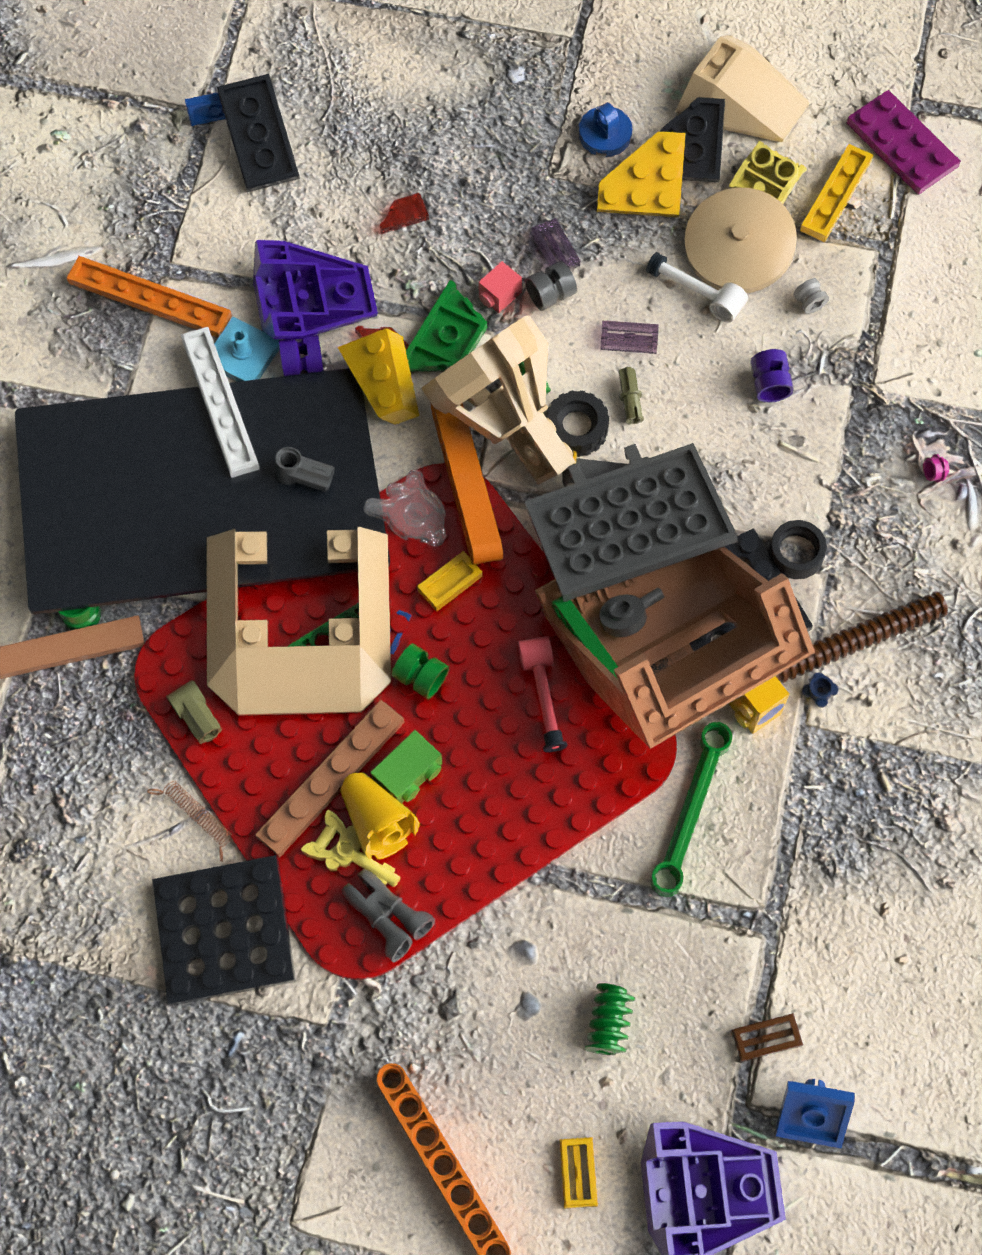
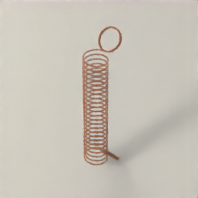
M175 781V784H173L175 786L171 791L174 788L176 790L171 795H169L170 792H165V794L171 796L170 799H173L178 804L186 797L179 804L180 808H182L181 805L188 799L187 797L190 794ZM165 788L163 789V791L159 789H148L147 792L154 795H160L164 793ZM177 790H179L178 793L182 792L178 798L184 794L178 802H176L178 798L174 800L176 795L172 797ZM193 797L191 803L185 809L182 808L189 815V811L196 805L198 810L192 816L194 817L198 811L200 813L195 818L192 817V819L196 820L203 813L196 820L197 824H201L208 817L202 825L204 826L208 820L210 821L205 827L202 826V829L205 828L207 830L206 833L215 837L214 840H217L216 842H219L218 839L224 833L225 835L227 832L231 834L220 822L214 823L215 817L210 815ZM191 804H193V806H192L188 811H186L187 808H188ZM219 846L221 862H223L222 847L224 846Z

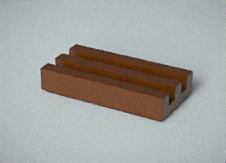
M794 1013L735 1028L730 1031L735 1041L734 1045L738 1051L740 1063L803 1046ZM786 1023L790 1025V1028L744 1041L741 1039V1035ZM792 1035L794 1038L792 1041L747 1053L744 1049Z

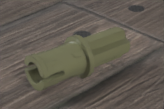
M625 367L619 370L622 392L619 398L623 401L625 422L632 424L631 419H633V423L638 424L644 421L640 402L642 392L638 390L635 369Z

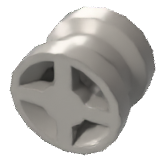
M816 278L802 283L793 294L797 301L803 303L802 308L806 314L818 311L829 301V296L825 291H821V284Z

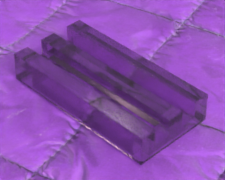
M556 218L531 228V234L549 266L557 261L541 235V231L559 261L562 260L569 269L571 266L575 268L580 266L581 260ZM548 228H553L570 259L566 260Z
M603 320L600 350L657 354L659 324ZM607 331H618V332H625V333H624V334L607 333ZM635 333L652 334V336L636 335Z

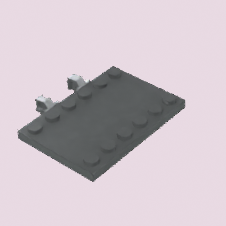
M694 443L651 458L648 456L642 458L636 444L624 447L625 458L629 460L628 465L588 479L581 472L579 463L568 466L572 482L566 484L567 487L524 501L564 602L738 542L736 531Z

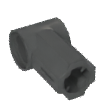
M292 447L282 448L276 453L275 476L279 482L286 485L299 483L323 492L329 489L335 467L303 457L297 449ZM289 464L293 467H284V465Z

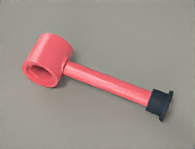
M544 636L518 641L523 671L531 670L534 673L546 731L543 735L545 741L543 751L555 752L563 750L568 745L566 741H563L562 732L557 728L545 671L546 667L554 665L549 637Z

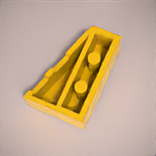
M385 328L337 347L380 419L396 425L420 416L403 336Z

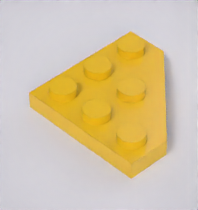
M658 131L599 182L597 212L679 217L686 133Z

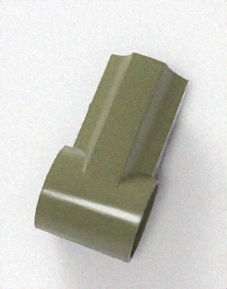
M193 680L166 696L178 717L184 719L200 744L213 740L222 731L220 724L207 707L203 694Z

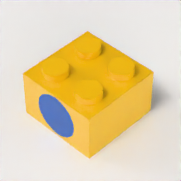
M775 676L728 704L735 711L734 715L737 722L754 734L782 714L789 697V692Z

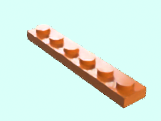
M78 256L67 276L68 283L73 286L195 330L208 327L211 335L217 338L232 317L231 310L82 256Z

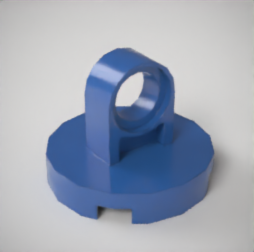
M607 102L599 107L590 109L583 115L579 123V140L583 148L591 154L596 155V152L606 154V157H612L622 153L630 144L632 122L622 110L613 107V105Z

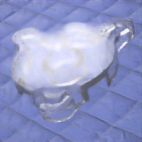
M411 470L407 475L406 481L403 483L389 484L386 494L390 499L370 498L366 501L364 506L365 513L386 521L392 531L405 540H408V537L421 539L420 542L428 543L432 546H440L444 543L446 539L444 528L445 507L438 496L426 487L423 474L419 470Z

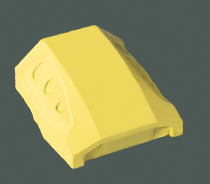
M758 141L752 152L743 161L729 187L757 189L770 194L783 204L795 183L807 169L804 165H799V163H795L788 157H783L777 151H773L770 147L764 145L763 142Z

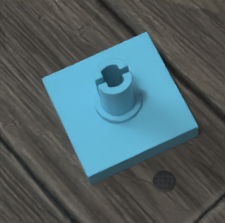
M232 317L214 343L226 376L237 382L260 379L280 350L279 339H273L265 332L235 317Z

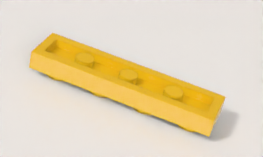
M848 144L803 221L800 229L801 232L822 242L827 240L869 167L873 154Z

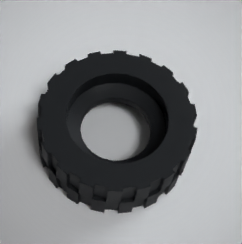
M572 390L568 393L560 394L557 399L551 402V406L547 409L546 417L554 423L557 435L562 442H565L570 447L572 453L576 451L577 457L582 455L588 456L593 451L596 452L600 449L601 444L603 445L606 441L609 428L608 409L603 405V401L600 398L598 399L594 394H589L582 390ZM571 412H582L590 418L591 428L586 434L574 436L564 429L563 420Z

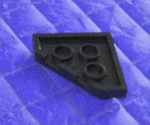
M698 97L688 108L674 117L660 130V132L686 133L682 180L719 182L725 99Z

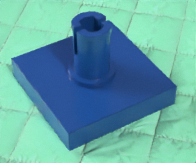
M809 1079L805 1084L788 1081L776 1124V1137L842 1148L855 1103V1093L826 1088V1084L822 1080H818V1086H815V1079Z

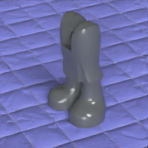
M363 869L357 876L372 894L365 899L350 883L345 885L341 891L349 904L366 917L372 928H377L386 940L385 954L392 962H396L408 952L412 945V938L390 919L395 915L415 940H419L431 930L435 923V918L427 912L414 911L402 902V898L393 894L374 873Z

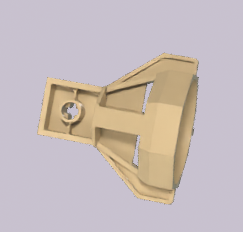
M528 315L492 337L421 388L434 408L444 414L451 413L488 438L493 444H497L506 438L538 485L559 475L568 466L576 463L572 457L573 453L570 447L565 442H562L557 435L554 423L543 414L548 409L545 402L548 342ZM522 361L524 362L526 371L524 375H521L520 368L518 365ZM499 378L502 386L493 393H490L485 387ZM467 400L476 408L469 412L460 404Z

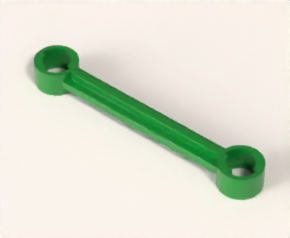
M709 723L702 731L700 738L702 753L664 861L654 868L651 876V886L660 896L671 897L681 889L684 879L681 867L719 758L729 750L732 742V732L724 723ZM710 731H719L718 734L724 739V746L721 748L711 747L706 742L705 735ZM670 870L669 873L675 877L676 886L672 889L660 887L655 876L659 871Z

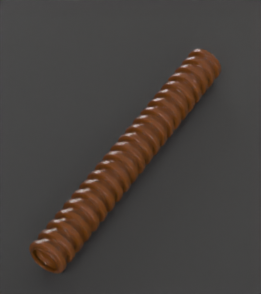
M935 591L931 596L925 595L923 600L918 598L914 603L908 602L906 606H899L898 610L891 609L890 613L884 612L881 617L877 615L874 616L873 620L867 619L865 624L860 622L857 623L856 627L850 626L848 631L843 629L840 630L839 634L833 633L831 638L826 636L823 638V641L816 640L813 645L815 651L813 655L778 674L776 678L780 682L786 683L788 678L793 680L796 678V675L803 676L805 671L810 673L813 671V668H821L822 664L827 666L830 664V661H838L839 657L844 659L847 657V654H855L856 650L860 652L863 651L864 647H872V643L875 645L880 644L881 640L887 641L889 636L894 638L898 633L904 634L906 630H913L914 626L921 627L923 623H930L931 619L934 621L938 620L939 616L945 617L948 614L946 600L939 592Z

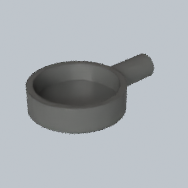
M658 587L640 599L633 595H619L609 599L600 610V620L605 632L615 637H627L637 633L646 623L647 614L645 609L665 597L662 590Z

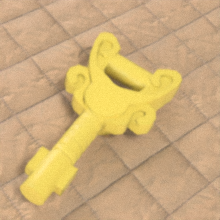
M330 810L326 811V827L315 842L307 843L301 848L305 856L326 861V867L331 871L337 870L340 865L347 867L354 862L363 869L374 873L385 885L388 883L395 887L400 880V876L394 873L395 868L385 862L381 865L359 851L361 845L354 826H349L346 829L339 817ZM338 833L340 838L337 845L329 851L325 850L334 835Z

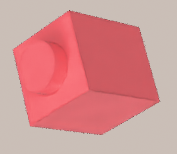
M503 261L479 281L480 301L486 307H492L498 313L522 293V277Z

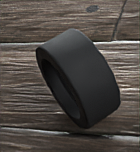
M792 520L780 525L774 532L768 552L780 572L786 577L805 579L814 575L822 566L827 551L825 536L814 524L803 520ZM789 536L806 538L815 548L814 557L808 563L797 564L790 562L781 553V542Z

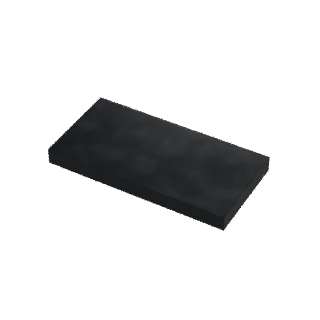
M265 74L218 86V96L247 192L300 179L270 75Z

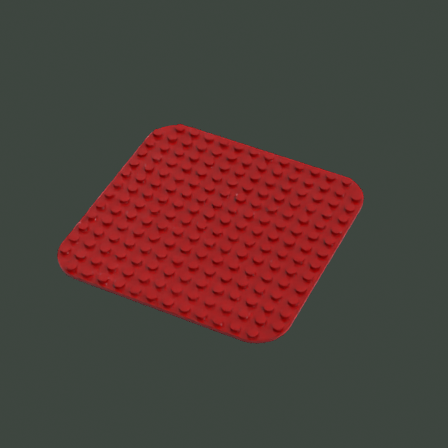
M445 463L431 464L419 468L379 492L385 531L388 534L390 566L388 567L390 647L397 633L403 634L395 653L391 654V683L361 713L238 716L207 686V599L156 630L141 648L135 665V686L141 702L227 831H230V837L246 861L276 855L259 841L255 834L380 700L403 717L405 723L358 773H366L372 778L371 771L414 730L442 754V769L439 774L431 781L426 779L419 786L420 791L411 801L402 802L405 807L415 814L420 823L416 835L414 836L411 832L406 838L408 844L389 857L377 859L375 855H371V859L383 865L385 862L395 868L394 873L400 876V880L395 887L388 883L385 885L393 894L401 897L402 902L414 911L427 912L435 918V923L431 930L419 940H415L395 915L390 919L412 938L410 949L398 961L392 962L386 956L385 938L377 928L371 927L366 917L349 904L341 891L345 885L350 883L365 899L372 894L357 876L363 868L352 862L347 867L340 865L337 870L331 871L327 869L326 861L309 858L301 851V848L307 843L315 842L326 827L325 814L327 810L335 813L346 829L349 826H353L341 792L280 858L278 857L289 926L309 956L320 967L331 974L346 979H371L392 971L639 804L665 783L673 769L677 754L676 734L649 749L643 740L588 685L541 611L543 608L535 590L554 580L546 556L485 477H483L502 543L503 559L476 564L482 571V577L437 612L418 592L417 586L461 552L464 551L470 558ZM358 572L238 588V620H267L268 647H288L296 640L328 622L329 619H333L359 603ZM401 610L411 614L409 622L405 616L399 615L397 612ZM321 635L317 637L315 645L329 646V636ZM544 636L549 637L554 665L546 667L545 671L557 728L562 732L563 741H566L568 745L563 750L555 752L543 751V746L545 745L543 735L546 731L534 673L531 670L523 671L518 650V641ZM412 643L428 652L429 659L436 657L449 666V672L443 684L430 699H426L415 692L413 684L404 685L392 677V671L397 660ZM191 680L195 682L203 694L207 707L222 728V731L216 738L202 744L194 737L184 719L178 717L166 698L168 694ZM338 833L334 835L325 850L329 851L337 845L340 838Z

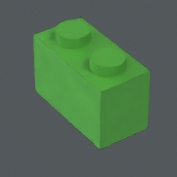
M414 730L371 771V777L399 802H409L420 791L419 786L426 779L431 781L439 774L442 769V754Z

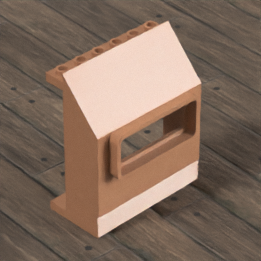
M726 547L712 550L571 599L617 664L618 668L614 669L616 677L557 617L551 601L561 597L555 579L535 590L543 608L541 611L588 685L643 740L649 749L815 653L789 579L781 573L769 581L766 580ZM658 587L662 590L665 597L645 609L647 620L642 629L637 633L627 637H615L605 632L600 620V610L609 599L619 595H633L640 599ZM725 622H731L736 626V628L660 672L653 674L650 665Z

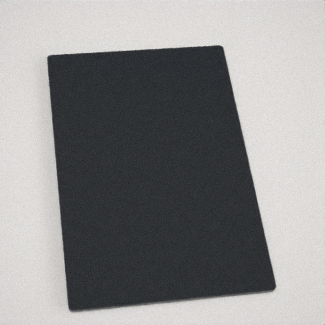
M350 368L229 383L259 464V470L233 478L230 476L199 387L17 409L15 411L27 596L30 613L36 615L207 592V537L235 529L236 532H267V564H238V588L358 572V562L328 563L327 530H357V527L386 534L363 391ZM292 447L297 449L303 457L335 467L329 489L323 492L299 483L286 485L279 482L275 476L276 453L282 448ZM289 464L284 465V467H293ZM388 549V567H389V566H390V555H389V549Z

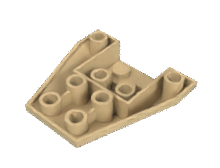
M730 35L720 36L695 69L676 108V112L681 114L698 97L725 99L723 130L783 142L810 102L754 47Z

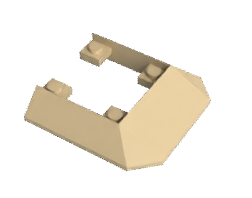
M357 527V530H327L328 563L358 562L359 618L329 619V646L268 647L267 620H238V564H267V532H236L235 529L207 537V686L238 716L361 713L391 683L388 534Z

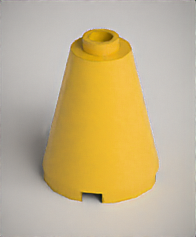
M352 773L344 779L340 791L362 851L367 858L371 859V855H375L377 859H384L404 848L408 844L407 836L411 832L415 836L418 832L420 823L415 814L366 773Z

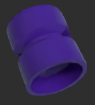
M319 335L305 337L301 342H297L296 339L279 340L284 376L298 375L302 370H305L307 373L324 371ZM300 354L308 355L300 358Z
M769 349L761 351L751 358L750 365L755 379L754 385L758 400L769 403L777 402L793 394L794 388L791 375L788 373L790 368L785 351Z

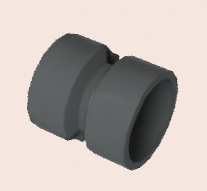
M562 260L546 267L545 273L538 271L525 279L527 292L534 305L540 311L555 305L557 298L564 300L577 293L574 276Z

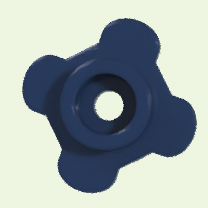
M815 673L811 682L802 688V694L813 699L819 708L826 707L830 697L837 695L839 691L838 686L823 673ZM822 688L823 692H818L817 689Z

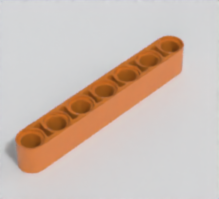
M431 404L433 421L471 562L474 565L502 560V543L470 428L451 413L444 414Z
M389 1063L381 1067L377 1074V1083L381 1093L477 1255H486L487 1251L493 1246H499L504 1249L506 1255H511L507 1241L404 1069L395 1063ZM390 1073L399 1074L401 1077L400 1084L396 1088L385 1087L383 1080L386 1075ZM413 1101L418 1105V1111L414 1116L405 1117L400 1113L401 1105L404 1102ZM429 1129L435 1133V1140L431 1145L422 1146L417 1142V1136L422 1130ZM447 1158L452 1162L453 1168L449 1174L439 1175L434 1171V1165L438 1159ZM464 1187L470 1192V1199L466 1204L458 1205L452 1201L451 1194L456 1188ZM476 1216L485 1218L488 1223L487 1230L481 1235L473 1234L469 1230V1222Z

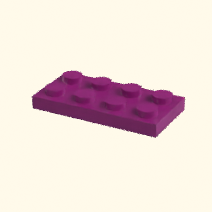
M889 90L848 116L846 123L917 195H920L946 177L960 165L961 160Z

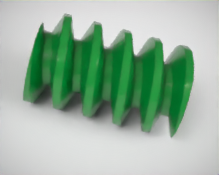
M599 983L596 985V988L602 993L596 994L594 1001L600 1006L593 1007L591 1012L597 1019H592L589 1023V1027L595 1031L587 1034V1040L593 1044L585 1046V1050L596 1054L612 1056L618 1053H625L626 1048L620 1046L618 1041L628 1040L629 1036L621 1032L620 1029L631 1026L630 1022L623 1019V1015L633 1014V1010L626 1007L625 1002H635V997L628 994L627 990L621 986Z

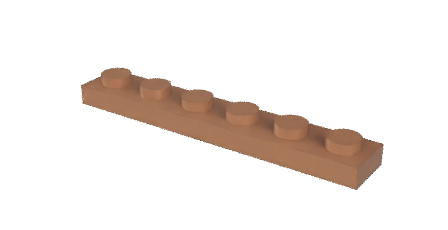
M380 700L255 834L256 838L280 858L341 792L340 789L344 779L352 773H358L405 723L404 718Z

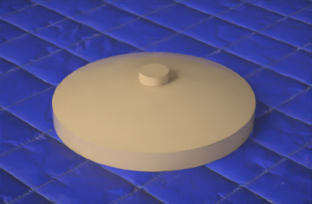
M752 188L726 189L705 199L689 218L685 230L686 257L694 273L712 288L719 290L725 283H734L740 286L746 293L756 292L775 283L789 268L796 250V228L793 218L786 207L770 194Z

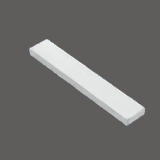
M205 327L181 334L183 345L231 478L259 470L258 461L209 328Z

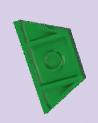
M449 280L406 350L410 371L444 372L474 351L487 330V321L480 313L474 310L473 304L469 299L462 296L457 290V285L452 280Z

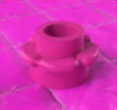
M934 454L931 458H927L923 464V472L926 479L936 481L937 483L944 481L949 474L948 461L940 457L939 454Z

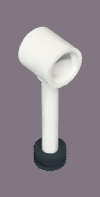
M655 252L648 261L647 273H651L655 277L663 274L712 300L709 309L717 319L723 322L731 323L748 300L746 292L740 286L734 283H725L721 289L716 290L667 264V257L662 256V254L660 255L658 252Z

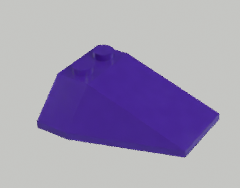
M256 240L253 286L262 331L271 338L303 339L377 316L378 311L368 266L286 241Z
M686 1122L650 1124L640 1164L648 1232L661 1255H714L786 1220L776 1151Z

